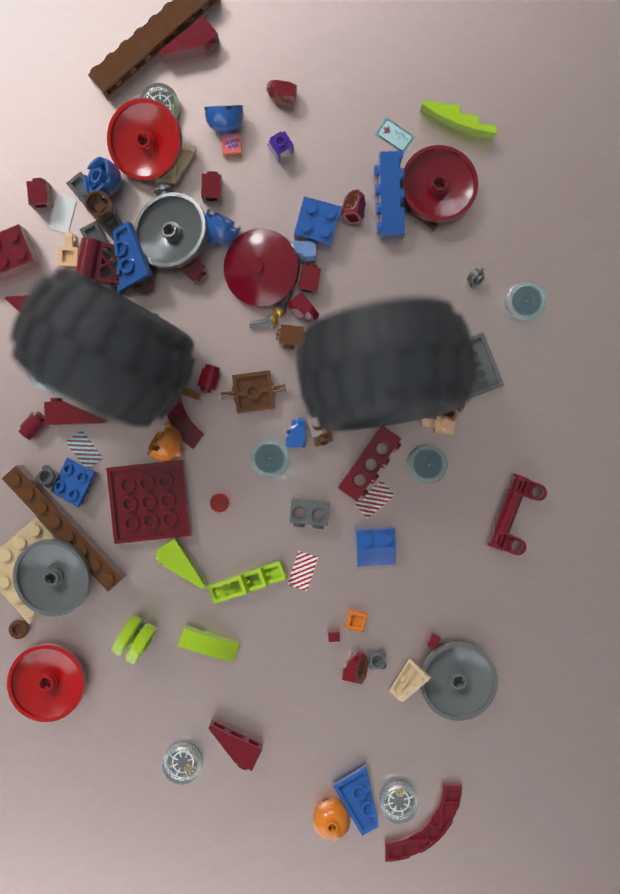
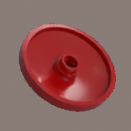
M148 98L130 100L116 110L109 122L107 130L108 151L114 164L127 176L138 180L158 179L166 175L175 166L180 157L182 132L179 122L172 111L158 101Z
M51 643L38 644L21 653L12 663L7 677V691L14 707L25 717L38 722H53L69 715L81 702L86 688L85 671L77 656L69 649Z

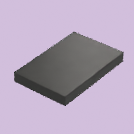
M483 332L472 336L477 375L476 385L470 389V399L504 386Z

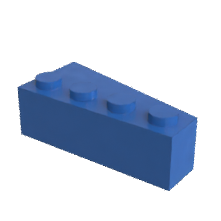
M403 151L379 152L377 165H374V177H377L378 184L374 185L375 196H378V203H375L376 215H379V222H376V232L380 234V240L403 239L405 235L404 207H402L404 203V189L401 188L404 168H400Z

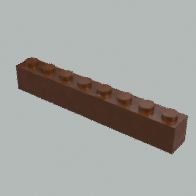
M172 0L167 2L160 12L148 19L144 26L137 28L128 40L122 41L114 52L107 54L104 61L92 67L90 73L87 74L91 82L108 99L159 55L158 51L193 25L220 0Z
M16 465L2 478L59 540L72 544L84 555L92 576L108 592L127 576L24 465Z

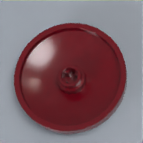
M446 145L425 147L417 151L404 167L403 183L401 184V188L404 189V201L408 208L423 220L434 223L453 221L465 214L476 198L478 192L476 169L464 153Z
M257 228L244 232L232 242L224 259V277L230 291L240 301L252 306L267 307L283 301L292 292L299 277L300 264L294 246L285 236L271 229Z

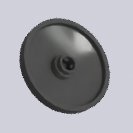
M178 192L161 194L150 200L139 212L134 224L135 232L147 262L156 268L165 270L183 267L195 259L204 247L208 234L206 216L201 206L190 196Z
M43 539L31 544L20 553L13 568V583L17 595L29 609L44 616L56 617L72 612L86 599L91 586V571L84 555L75 546L59 539Z
M450 642L441 645L429 654L422 665V669L431 677L429 681L420 687L422 695L428 706L435 713L446 719L463 721L475 718L482 714L495 698L498 687L495 666L485 652L472 644Z

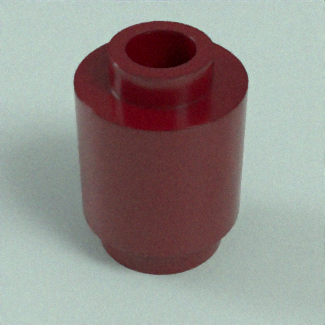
M205 364L197 384L200 387V391L211 394V391H216L221 374L219 373V367Z
M38 411L36 413L31 412L21 423L18 432L28 440L35 438L46 426L45 416Z

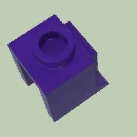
M280 131L270 137L267 145L277 162L281 161V153L288 150L290 154L294 153V145L285 131Z

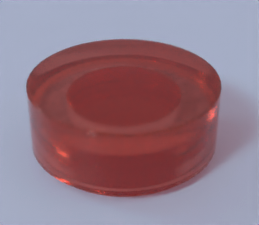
M217 493L210 499V507L215 512H224L229 507V498L223 493Z

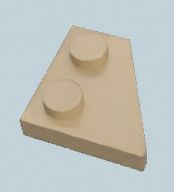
M182 146L180 157L175 166L166 175L158 178L156 183L167 182L171 186H177L196 153V146Z
M409 658L389 691L396 699L403 702L429 681L431 677L415 661Z

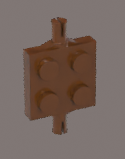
M270 370L232 375V391L221 392V399H233L236 403L237 413L275 409V393L286 392V388H283L286 385L285 383L274 385L271 380Z

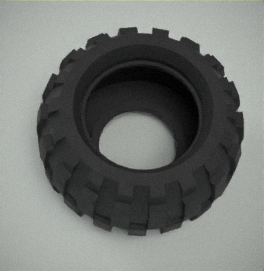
M57 268L51 277L42 276L29 291L16 315L10 335V340L14 342L11 355L16 363L31 377L84 408L114 421L135 427H149L155 419H163L176 405L191 378L196 360L191 355L195 343L187 333L126 297L69 268Z
M431 297L395 298L337 311L308 326L303 333V341L297 347L296 367L301 397L308 414L311 417L317 418L319 427L330 431L375 428L447 413L469 402L470 389L476 385L477 364L471 333L463 315L459 312L455 313L452 303L442 299Z

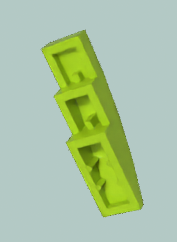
M422 101L420 112L453 130L493 140L497 133V126L478 123L479 115L460 113L461 105Z
M281 559L210 584L207 588L213 604L285 580L288 578Z

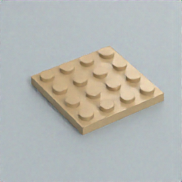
M37 516L0 548V592L28 624L32 623L41 614L29 609L17 595L13 583L15 562L20 553L31 544L43 539H58Z

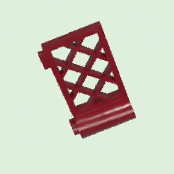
M88 237L81 238L76 272L94 281L119 285V276L110 265L111 262L117 259V255L109 261L103 255L104 248L114 251V244L100 242ZM105 266H108L113 273L108 278L99 276L100 270ZM149 267L150 270L152 269V275L149 277L150 286L138 283L131 288L137 289V293L148 295L149 291L153 292L156 267Z

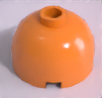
M167 422L162 426L164 428L163 432H157L148 446L149 452H147V455L158 461H169L174 456L179 457L183 451V447H181L183 438L180 430Z
M335 798L319 802L313 813V825L317 834L329 841L338 840L345 836L349 830L351 819L343 802Z

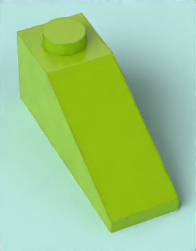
M178 537L155 551L157 554L155 557L160 565H164L165 568L202 590L207 587V582Z

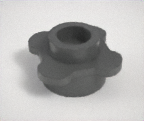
M162 182L156 185L154 193L159 196L173 192V188L169 183Z
M475 268L469 274L467 281L471 283L472 288L475 285H480L484 280L483 268L480 270Z
M44 465L42 470L36 475V480L45 484L46 488H50L53 486V481L59 477L57 471H52L48 465Z
M384 650L380 652L369 651L368 667L372 670L374 668L385 669L387 667L385 662L386 652Z

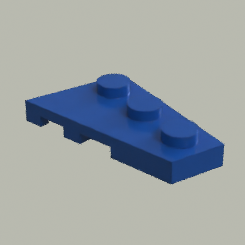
M126 222L113 231L114 251L118 260L116 274L119 275V285L117 287L118 292L121 293L152 275L131 222Z
M364 765L333 783L334 789L362 836L379 827L367 767Z

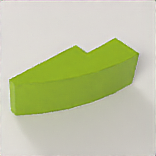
M186 625L177 646L210 657L234 662L240 643L210 631H202Z

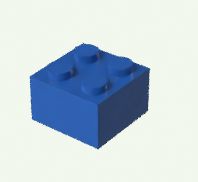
M304 196L294 231V239L313 241L318 246L331 249L342 206Z

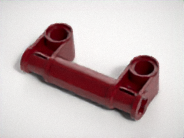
M513 474L512 485L507 490L492 529L494 531L490 542H487V545L514 555H522L526 551V543L521 538L509 534L523 497L542 501L547 496V489L542 484L531 481L521 475ZM539 487L541 494L535 498L532 493L533 489ZM515 541L520 542V548L517 551L512 549V544Z

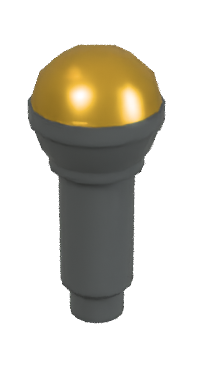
M293 291L283 301L274 306L273 311L276 316L282 317L286 314V306L292 297Z
M269 315L265 319L252 321L249 323V328L256 329L265 326L274 328L278 324V319L275 315Z

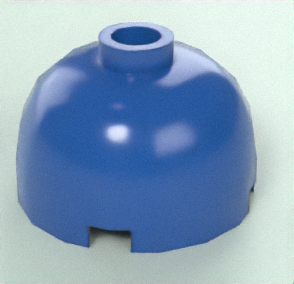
M243 105L204 107L207 124L213 130L220 131V135L231 134V130L237 129L243 121Z
M97 157L93 159L87 167L90 170L88 176L84 175L83 178L84 189L88 193L96 190L103 191L110 197L120 188L121 173L118 167L107 158Z
M206 209L207 241L217 246L218 243L228 244L235 240L241 230V226L238 225L236 228L233 226L235 223L233 220L217 212L212 215L210 214L211 210Z

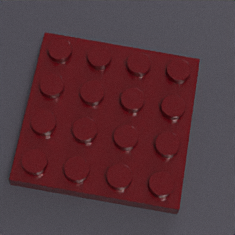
M184 460L106 468L114 544L191 536Z

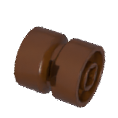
M96 190L87 195L85 208L94 219L102 223L113 219L116 208L106 193Z

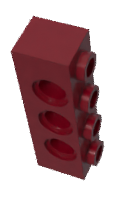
M381 426L337 488L356 502L358 499L362 500L368 492L366 490L370 483L374 484L378 479L379 475L377 473L380 468L384 469L390 462L388 458L392 452L396 453L402 445L399 443L401 438L385 426ZM380 443L385 444L387 447V451L384 454L377 452V446ZM368 459H373L376 462V466L372 470H368L365 466ZM359 474L365 478V482L362 485H356L354 482V478Z

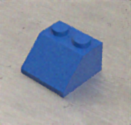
M393 526L355 528L357 567L395 565L396 537Z

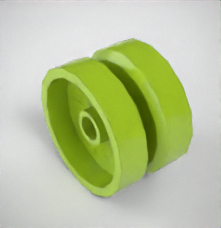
M133 614L111 648V652L120 656L129 647L130 649L125 658L126 661L133 665L144 654L157 629L156 626L147 623L141 631H138L143 619L136 614Z

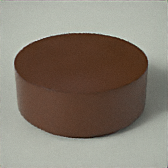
M17 619L9 626V634L15 639L24 638L30 630L29 624L24 619Z

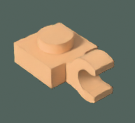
M65 233V246H59L58 266H77L80 248L74 247L76 235H73V233Z
M437 415L435 419H422L421 426L434 427V433L454 435L455 421Z

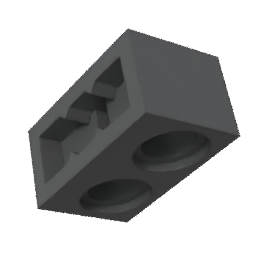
M291 499L289 523H293L294 527H305V524H310L312 528L324 529V526H328L330 502ZM296 509H304L306 512L305 516L297 518L294 514ZM322 510L325 516L323 519L317 520L313 516L314 512Z

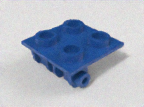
M67 457L51 492L79 508L81 503L84 504L86 493H89L87 489L92 487L90 484L96 478V471L87 469Z

